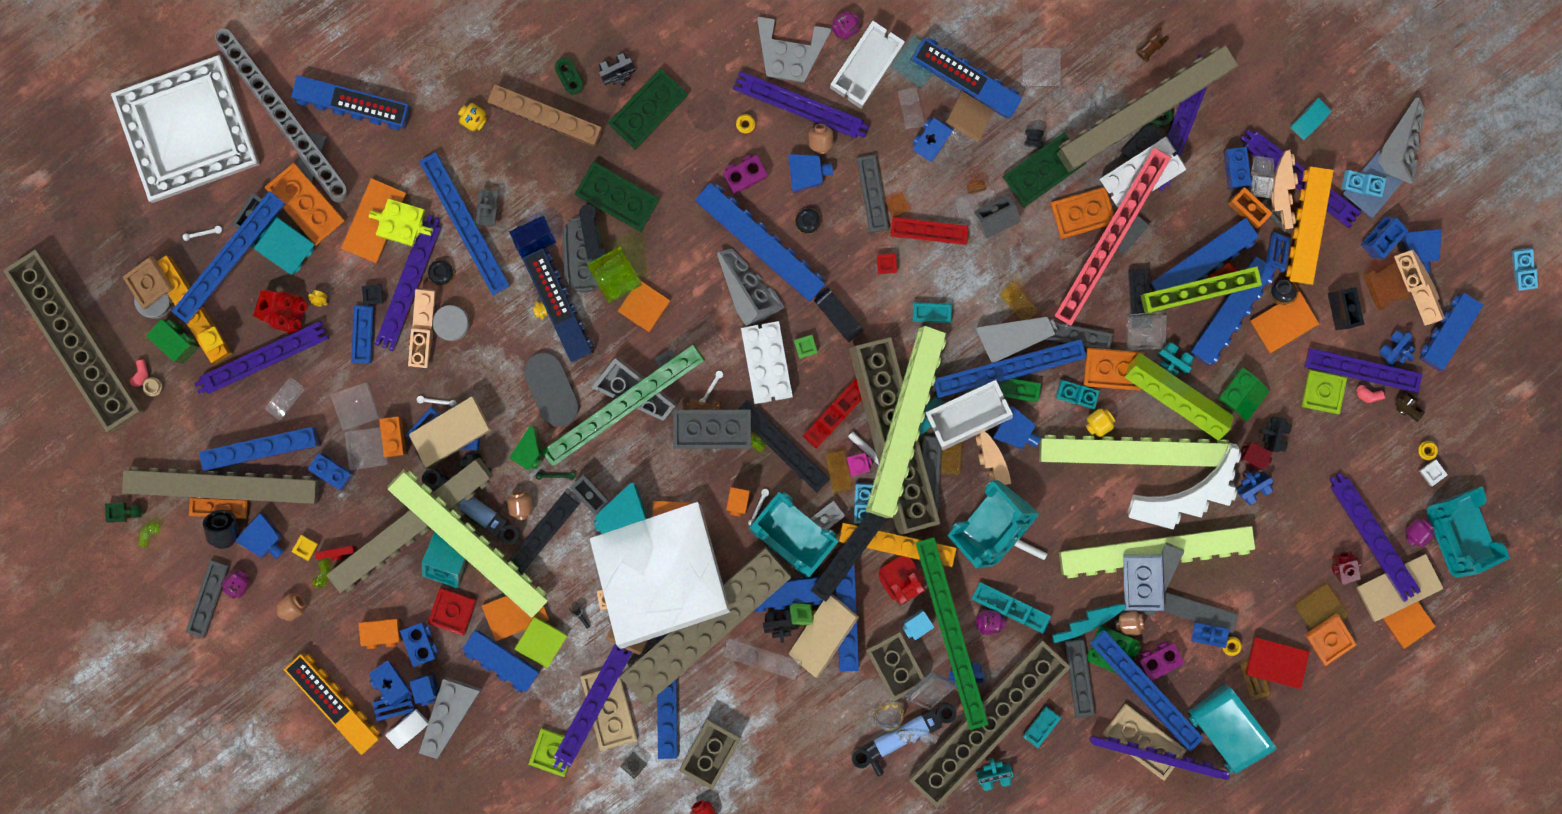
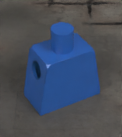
M789 155L793 193L823 184L822 176L833 175L832 163L821 165L820 156Z
M1441 229L1406 233L1401 239L1404 252L1414 250L1428 274H1430V262H1436L1440 259Z
M1009 406L1013 418L999 424L992 438L1023 449L1026 443L1036 448L1041 440V437L1032 433L1036 425L1017 409Z
M260 513L236 539L237 543L261 558L270 553L275 559H278L285 552L278 545L283 536L265 513Z

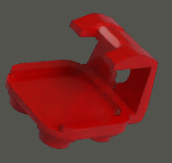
M261 290L253 316L269 323L271 328L287 333H295L301 328L302 318L307 310V303L303 297L285 291L276 293Z
M900 556L883 566L878 572L879 580L889 597L896 600L899 606L904 605L912 598L926 591L923 585L924 579L910 557Z

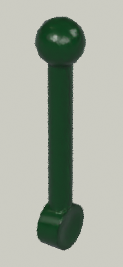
M538 472L535 477L537 480L542 478H569L573 480L576 475L573 472L569 474H542Z

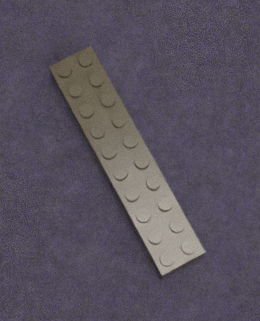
M1217 46L1205 55V59L1202 56L1189 65V69L1184 67L1176 72L1172 80L1170 77L1166 78L1157 85L1156 90L1154 87L1150 88L1140 96V100L1137 97L1124 106V110L1118 108L1108 116V120L1102 118L1092 126V130L1089 131L1086 128L1075 136L1076 140L1073 141L1070 138L1059 146L1060 150L1057 152V155L1068 173L1231 72L1238 64L1228 48L1224 46L1220 49Z
M35 249L4 269L3 271L105 431L113 433L143 414L145 411L43 251Z
M891 337L849 348L879 463L903 384ZM918 440L914 442V455L908 463L909 473L904 478L902 484L904 490L897 501L898 511L896 515H893L897 535L940 524Z
M765 546L723 583L730 613L665 634L624 670L620 678L646 706L791 578V574Z
M1040 639L982 700L988 725L969 730L965 718L908 778L909 782L938 808L1071 667Z

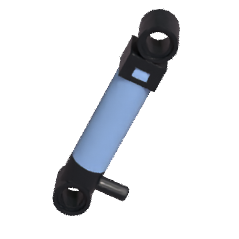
M437 469L426 470L422 475V483L432 490L431 494L450 480ZM431 473L437 476V481L434 484L428 481V476ZM474 496L468 501L464 498L459 502L461 506L458 509L483 526L493 536L498 537L500 535L503 543L514 544L520 539L521 532L517 526L507 525L509 520L493 511ZM508 529L515 532L513 540L506 538V531Z
M948 702L940 703L936 708V712L931 708L921 713L915 719L899 726L897 729L861 747H856L851 753L854 766L866 768L871 763L878 777L883 775L884 772L878 759L929 732L932 733L942 728L943 726L940 722L947 724L953 722L956 718L955 708ZM943 709H951L949 717L941 716ZM864 753L866 759L863 762H858L856 760L857 754Z

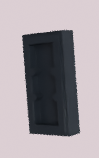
M1147 124L1121 153L1130 160L1154 145L1161 136Z

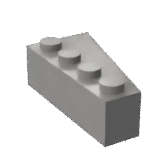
M616 357L596 381L592 389L616 399L645 377L621 358ZM660 391L637 407V409L664 421L678 404Z
M447 677L442 680L419 751L420 754L435 759L442 755L482 691L481 688Z

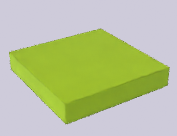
M1309 369L1301 407L1340 415L1347 377Z
M534 616L514 650L548 668L567 638V634Z
M541 728L528 765L565 777L569 766H566L563 772L560 771L563 765L562 762L559 763L557 768L553 767L556 759L553 757L565 735Z

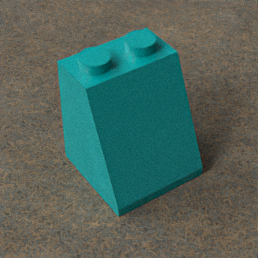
M278 216L272 220L252 245L253 249L291 275L300 270L303 265L301 263L303 259L309 257L314 250V243Z
M636 482L629 484L595 516L594 525L597 532L600 531L601 534L648 519Z
M434 531L421 563L422 576L458 588L467 560Z

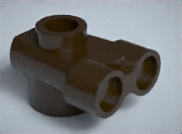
M1406 392L1395 403L1397 406L1396 410L1404 416L1408 414L1417 423L1425 413L1424 410L1416 406L1419 401L1410 393Z

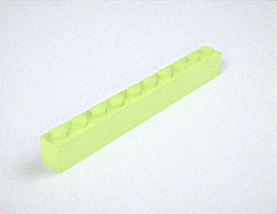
M927 326L918 329L866 512L884 518H892L898 511L897 501L904 490L902 484L904 478L909 473L908 463L914 455V442L919 438V425L925 417V412L923 411L925 405L930 400L929 390L935 382L936 376L934 373L941 362L940 352L946 344V339H944L946 333Z
M1045 435V439L1040 440L1039 462L1217 467L1226 453L1229 440H1217V443H1210V439H1198V443H1191V439H1179V442H1171V438H1160V442H1152V438H1141L1140 441H1133V437H1121V441H1114V437H1102V440H1095V436H1083V440H1075V436L1064 435V439H1056V435Z
M403 469L387 486V489L532 618L548 601L545 596L547 593L540 586L536 588L531 584L533 580L525 573L521 575L517 571L519 568L512 561L507 562L503 558L504 554L499 549L495 548L493 550L489 546L490 542L483 535L479 537L474 533L476 529L468 522L464 524L460 520L461 516L454 509L450 511L445 507L447 503L439 496L435 498L431 494L432 490L426 484L421 485L417 482L418 477L410 470L406 472Z
M1252 526L1060 551L1062 575H1067V578L1079 577L1078 573L1085 572L1086 576L1097 575V571L1105 570V573L1117 572L1116 568L1123 567V554H1161L1166 542L1184 549L1181 563L1192 562L1193 558L1200 557V560L1212 559V555L1218 554L1220 558L1229 557L1233 552H1238V555L1250 554V550H1255Z

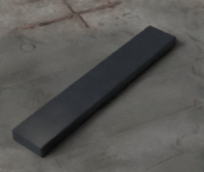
M748 399L741 405L738 410H751V430L816 493L830 480Z
M565 492L507 562L512 561L519 568L517 571L522 575L580 504Z
M868 512L810 591L826 602L888 518Z

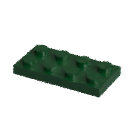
M660 68L608 124L636 150L688 97V94Z
M1065 132L1002 176V179L1023 208L1087 164L1085 162L1068 173L1057 155V152L1060 150L1059 146L1069 140Z
M594 161L574 194L640 233L660 201L659 198Z

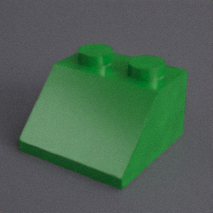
M1238 368L1216 399L1248 422L1270 390L1245 368Z
M529 426L509 457L528 471L538 469L543 461L541 459L543 453L539 433L535 426Z

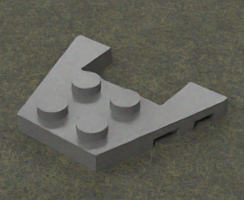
M758 17L757 21L766 77L804 83L829 37L831 29L814 26L811 45H804L772 39L775 19Z

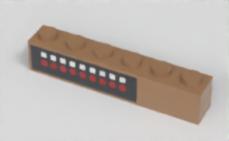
M495 84L487 101L490 106L595 148L603 132L600 126Z

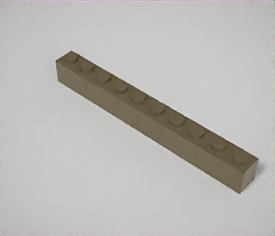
M478 458L434 491L432 495L435 498L438 496L447 503L445 507L450 511L456 510L461 506L460 501L464 498L468 501L476 495L474 491L477 488L483 489L491 483L489 479L493 475L482 460ZM410 510L326 576L339 593L345 590L349 592L357 586L356 581L359 579L364 581L372 575L370 571L373 568L377 570L386 564V558L389 556L394 558L401 552L399 548L404 544L408 547L416 541L414 537L417 534L424 535L431 528Z
M130 467V470H123L122 493L316 504L319 497V480H314V476H302V479H295V475H283V478H276V474H264V477H256L257 473H245V476H237V472H226V475H218V471H206V474H199V470H187V473H180V469H168V472H161V468H149V471H142V467Z

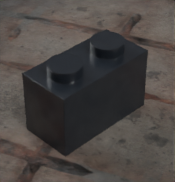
M1356 287L1327 293L1335 330L1365 325Z

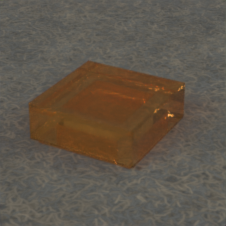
M902 192L884 200L892 217L910 210Z

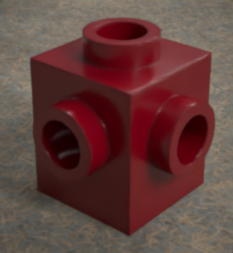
M1351 551L1332 556L1334 564H1331L1333 574L1336 575L1342 585L1361 580L1359 572L1361 562Z

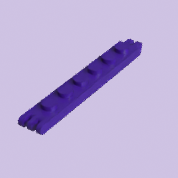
M1207 87L1181 102L1178 106L1167 135L1176 150L1172 154L1173 156H1181ZM1171 180L1160 186L1159 190L1163 191L1165 185H1170Z
M739 71L738 75L745 79L743 81L737 78L735 82L742 85V87L733 86V90L817 124H824L832 130L857 139V136L866 137V133L861 132L860 129L868 131L869 126L864 125L862 119Z
M1246 130L1244 133L1249 139L1241 136L1240 140L1245 143L1243 147H1247L1251 154L1275 171L1283 151L1257 131L1252 133ZM1295 161V165L1292 166L1293 173L1297 174L1298 184L1295 185V188L1300 191L1305 186L1302 178L1306 169ZM1330 188L1326 212L1344 226L1350 228L1352 224L1347 219L1352 222L1356 221V218L1351 213L1360 216L1361 212Z
M430 214L426 221L423 220V226L433 228V233L431 236L420 233L416 238L375 342V345L379 346L383 339L382 348L385 349L390 342V351H394L415 298V289L420 285L441 227L438 226L440 218L436 217L434 224H432L433 215Z
M322 321L200 376L201 380L194 383L195 387L201 385L204 387L197 390L198 393L207 392V394H211L330 339L328 335L320 337L321 334L326 332L325 328L317 330L318 327L323 325Z
M1338 473L1336 477L1339 482H1337L1334 477H1331L1332 492L1403 602L1408 600L1405 592L1410 598L1414 597L1412 588L1416 594L1420 593V588L1349 478L1346 477L1344 479L1342 474Z
M616 644L614 645L553 758L556 759L553 767L557 768L560 762L563 763L560 769L562 772L566 766L571 767L632 654L631 651L628 650L627 653L625 648L619 649Z
M1094 735L1089 737V741L1095 746L1224 780L1230 778V774L1227 771L1214 768V764L1202 761V764L1195 762V759L1184 756L1183 759L1177 758L1175 753L1165 751V754L1158 753V749L1146 746V749L1139 748V744L1130 741L1127 744L1120 743V739L1111 736L1108 739Z

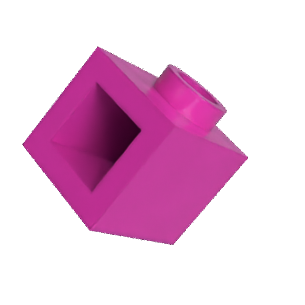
M866 453L846 457L851 476L870 472L869 468L872 467L870 456H866Z

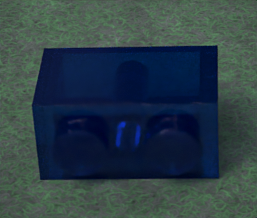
M544 216L509 231L521 258L557 243Z

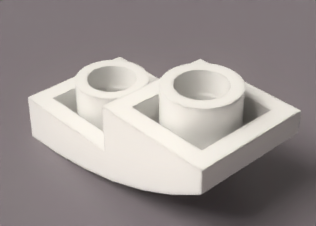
M415 709L404 717L399 724L389 730L385 736L399 749L423 730L429 721L418 709Z

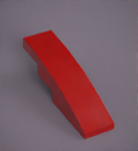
M856 378L802 436L815 449L824 442L862 400Z

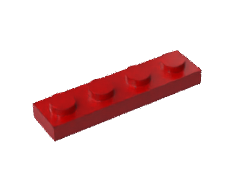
M892 217L890 237L966 246L968 226Z

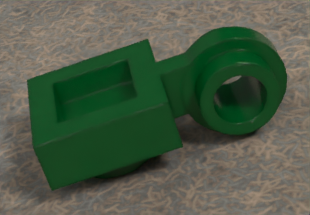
M105 503L106 523L127 522V514H130V518H141L142 514H144L141 506H129V510H127V503Z

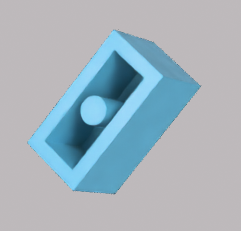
M922 609L902 621L905 625L902 627L909 638L913 637L914 640L935 628Z

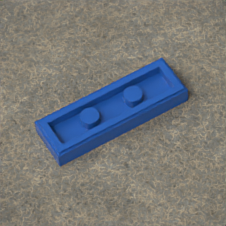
M354 305L351 363L371 364L374 306Z

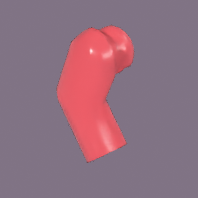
M145 359L135 361L138 371L130 379V385L133 387L142 386L149 377Z
M1360 385L1356 389L1357 396L1366 403L1385 399L1382 390L1372 393L1365 385Z

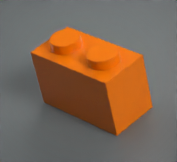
M1245 187L1240 189L1227 203L1243 219L1247 218L1254 229L1261 227L1273 214Z
M402 417L379 419L384 457L407 455Z
M730 487L726 508L727 511H730L729 515L741 517L742 513L746 514L750 490Z
M400 618L358 623L361 646H366L367 649L378 648V644H386V647L397 646V642L402 641Z

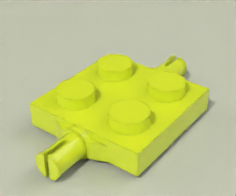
M388 199L382 213L371 210V214H369V218L379 220L376 232L378 237L414 247L416 238L420 233L429 236L433 233V228L423 226V217L426 212L424 209Z

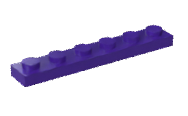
M1308 348L1304 366L1415 393L1419 392L1422 379L1421 373Z

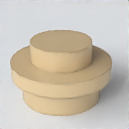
M150 377L144 381L143 391L148 396H157L162 391V383L159 379Z

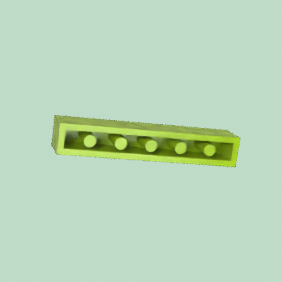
M1257 266L1140 296L1144 312L1148 314L1262 286Z
M1140 352L1129 363L1125 374L1126 379L1218 441L1231 429L1234 417L1232 414Z

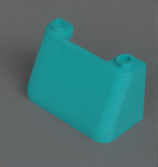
M999 480L990 481L986 485L985 494L987 498L967 521L955 523L951 528L952 531L947 535L976 569L992 567L998 564L1039 516L1038 511Z
M1482 486L1442 500L1427 508V516L1431 526L1435 529L1433 532L1447 568L1454 577L1476 575L1510 559L1507 548L1503 543L1492 542L1479 507L1485 505L1487 498Z
M778 492L748 530L799 573L809 578L839 542L836 539L837 535L830 529L827 531L821 529L791 502L793 499L787 493L783 492L781 494Z
M1225 684L1188 711L1190 715L1188 719L1194 727L1199 726L1223 756L1226 762L1223 765L1230 774L1232 772L1238 774L1277 749L1240 698Z

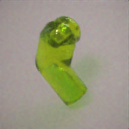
M751 436V447L761 453L766 445Z
M150 522L141 528L137 546L147 547L149 536L153 533H159V524Z
M327 560L318 562L320 573L312 580V585L315 588L324 587L329 580L326 576L330 572Z

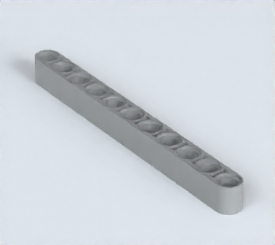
M227 29L218 30L215 34V40L220 51L330 198L335 202L344 201L347 197V190L343 181L233 34ZM223 37H228L229 41L226 43L220 42V39ZM234 52L241 53L238 58L231 57ZM246 67L252 68L250 73L242 72ZM257 82L263 83L261 88L253 87ZM269 97L275 99V101L271 104L265 102V100ZM280 112L286 114L283 119H278L276 115ZM294 127L298 130L295 134H289L287 132L288 129ZM301 143L309 144L307 149L299 148ZM312 158L320 159V162L316 165L310 163ZM324 173L332 175L328 180H324L321 177ZM336 188H341L343 190V193L340 195L333 194V190Z

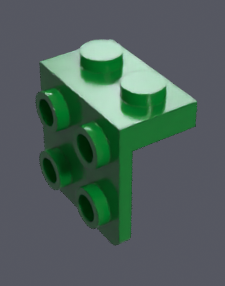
M1104 626L1098 628L1095 637L1102 630H1105L1134 661L1135 656L1139 654L1141 649L1140 641ZM1091 646L1087 655V661L1116 673Z

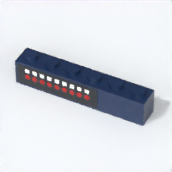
M542 248L523 257V262L570 362L574 363L593 354L591 350L594 348L590 338L586 339L583 333L586 331L582 320L578 321L575 314H578L574 303L570 304L567 299L570 294L566 286L562 287L559 280L562 277L558 269H553L551 262L554 260L550 252H545Z

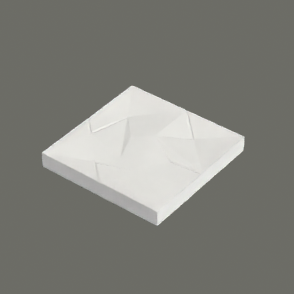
M220 55L111 93L148 201L151 203L260 165L223 57Z
M698 502L590 538L616 645L620 649L730 613L703 510Z

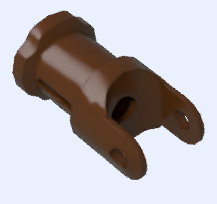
M1161 27L1156 28L1146 39L1147 41L1140 49H1136L1137 55L1145 62H1148L1150 60L1149 57L1169 39L1168 36H1164L1158 41L1157 36L1162 31Z

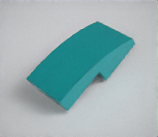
M1318 97L1290 127L1305 140L1328 117L1332 110Z
M1060 380L1055 398L1095 409L1100 391Z

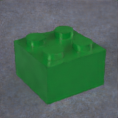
M161 319L146 335L152 343L175 363L184 364L199 348L196 344L197 340L189 333H184L182 331L183 327L178 322L171 321L170 319Z

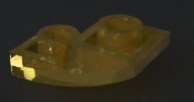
M1014 282L999 294L1020 321L1029 320L1038 312Z
M962 442L945 450L941 448L940 475H960Z
M845 451L826 454L833 494L852 491Z

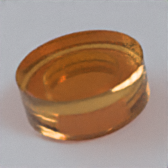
M975 181L967 185L969 194L982 192L987 189L985 181Z

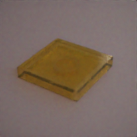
M1324 584L1294 605L1310 630L1336 613L1340 616L1341 620L1348 617V614L1327 584Z

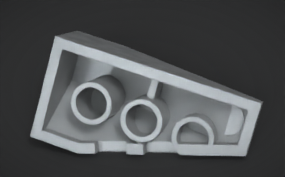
M1420 98L1414 99L1385 143L1382 154L1378 158L1379 165H1381L1385 173L1407 183L1414 182L1418 167V160H1415L1416 150H1420L1421 143H1419L1418 132L1422 131L1425 107Z
M733 249L717 253L735 309L746 327L758 324L784 308L775 291L771 287L767 288L760 281L762 278L758 274L755 276L748 269V264Z

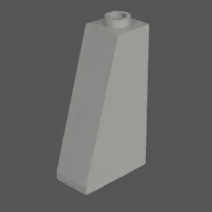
M1048 317L983 326L976 328L991 363H995L1055 335L1054 330H1057L1053 319L1049 320Z

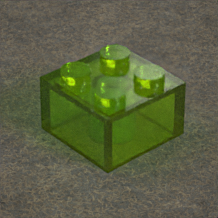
M621 246L587 264L608 303L642 285Z

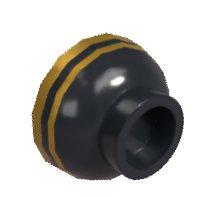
M804 208L796 214L794 224L800 233L812 235L820 229L822 220L820 214L815 209Z
M440 259L434 261L428 268L429 280L432 284L439 287L449 285L455 277L454 266L447 260Z
M1282 279L1273 284L1270 296L1274 303L1286 306L1295 302L1298 297V289L1294 282Z

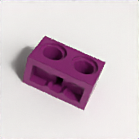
M751 154L743 158V162L736 166L734 163L725 168L726 171L723 172V175L734 195L768 178L757 155L753 157ZM752 164L757 165L759 168L755 174L748 172V167ZM734 173L742 176L741 180L737 183L731 181V176Z
M1162 642L1157 645L1158 649L1152 652L1147 650L1141 653V657L1137 659L1144 674L1151 681L1185 664L1173 642ZM1171 650L1173 657L1171 660L1166 661L1164 654L1166 651ZM1154 659L1156 666L1153 669H1148L1147 662Z

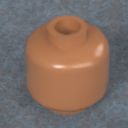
M817 124L808 132L809 147L815 153L825 154L833 147V131L826 125Z
M524 490L512 492L511 496L507 499L509 514L516 517L517 520L527 519L528 515L534 510L532 497Z
M289 593L277 602L276 612L278 617L288 622L294 621L305 612V600L299 594Z
M1138 611L1121 612L1119 619L1115 621L1117 631H1121L1123 635L1128 637L1140 635L1142 630L1145 629L1143 614H1139Z

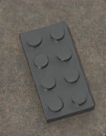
M673 410V449H751V410Z

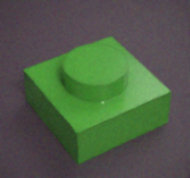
M812 335L794 340L799 359L818 353Z
M793 603L790 606L792 624L810 625L813 623L810 604Z

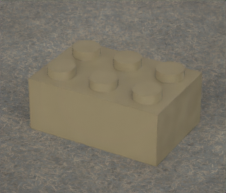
M900 631L865 648L893 702L927 684Z
M707 718L679 771L713 790L740 742L741 736Z

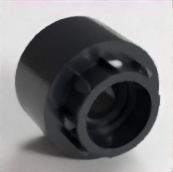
M218 510L204 518V533L206 541L210 545L218 549H225L236 542V539L239 537V529L234 513L227 510Z

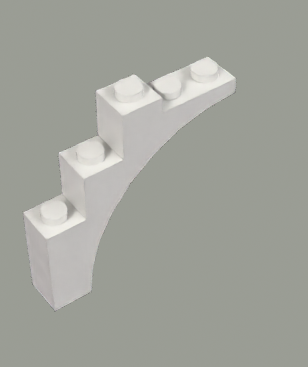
M1229 443L1226 453L1218 466L1203 481L1192 488L1177 494L1160 497H1146L1133 494L1128 509L1129 518L1174 529L1175 524H1179L1181 513L1179 512L1202 518L1203 512L1208 510L1209 501L1207 500L1230 506L1231 500L1234 501L1237 495V489H1235L1234 483L1230 482V480L1233 481L1234 466L1241 457L1238 445Z

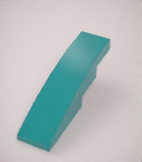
M979 582L972 597V600L1043 634L1052 616Z
M1120 603L1085 611L1086 619L1069 622L1068 631L1051 634L1052 642L1057 643L1075 638L1099 627L1126 608L1125 604Z

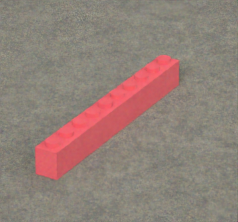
M1156 147L1152 150L1055 314V317L1070 326L1074 323L1172 158L1170 155Z

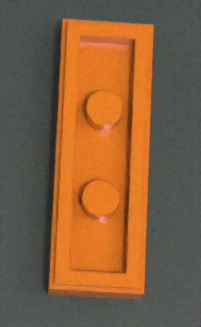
M190 497L189 516L206 517L214 511L227 510L234 513L236 518L248 519L249 500Z

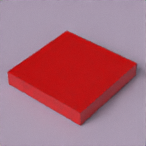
M440 587L427 624L464 636L477 599Z

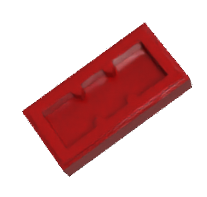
M355 545L318 551L315 553V559L331 557V561L343 559L342 555L355 553L357 549Z

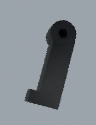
M583 205L580 208L579 215L587 259L591 261L607 258L606 249H600L595 223L597 211L592 205Z

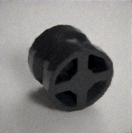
M1025 130L1027 139L1024 142V146L1043 147V130Z

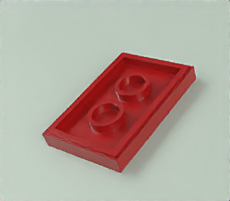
M1254 637L1245 675L1301 689L1310 652Z

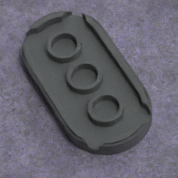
M579 216L571 219L563 229L564 275L566 282L573 290L580 293H588L595 290L602 282L603 262L602 259L588 261ZM596 224L600 249H602L601 232Z
M539 353L531 357L526 363L524 375L541 416L547 423L553 426L570 424L577 415L578 401L561 362L555 356L548 353Z

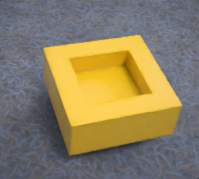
M216 326L197 335L207 353L225 344Z
M301 535L291 552L310 561L319 544Z

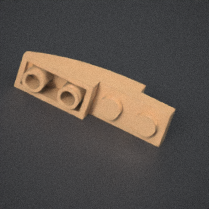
M1290 150L1284 151L1278 161L1271 192L1272 212L1280 211L1283 229L1293 228V224L1296 223L1294 212L1291 213L1290 205H1293L1292 194H1288V190L1296 189L1295 185L1298 184L1297 174L1293 173L1292 167L1295 165L1294 154L1290 153Z
M1410 250L1394 256L1408 292L1411 291L1424 325L1443 320L1445 317L1438 302L1440 299L1415 251Z
M415 289L408 366L428 368L434 329L433 317L436 310L434 308L436 290Z
M985 431L976 435L977 446H981L982 452L979 454L980 465H984V468L992 467V471H989L990 481L999 480L1004 485L1011 484L1006 462L995 442Z

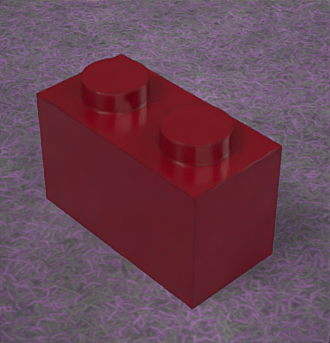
M1244 442L1240 450L1241 457L1239 461L1255 470L1268 468L1273 459L1271 457L1272 452L1253 442Z

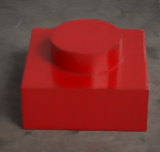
M896 254L876 255L878 274L897 273Z

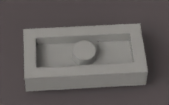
M832 501L811 517L810 520L826 531L845 515L836 503Z

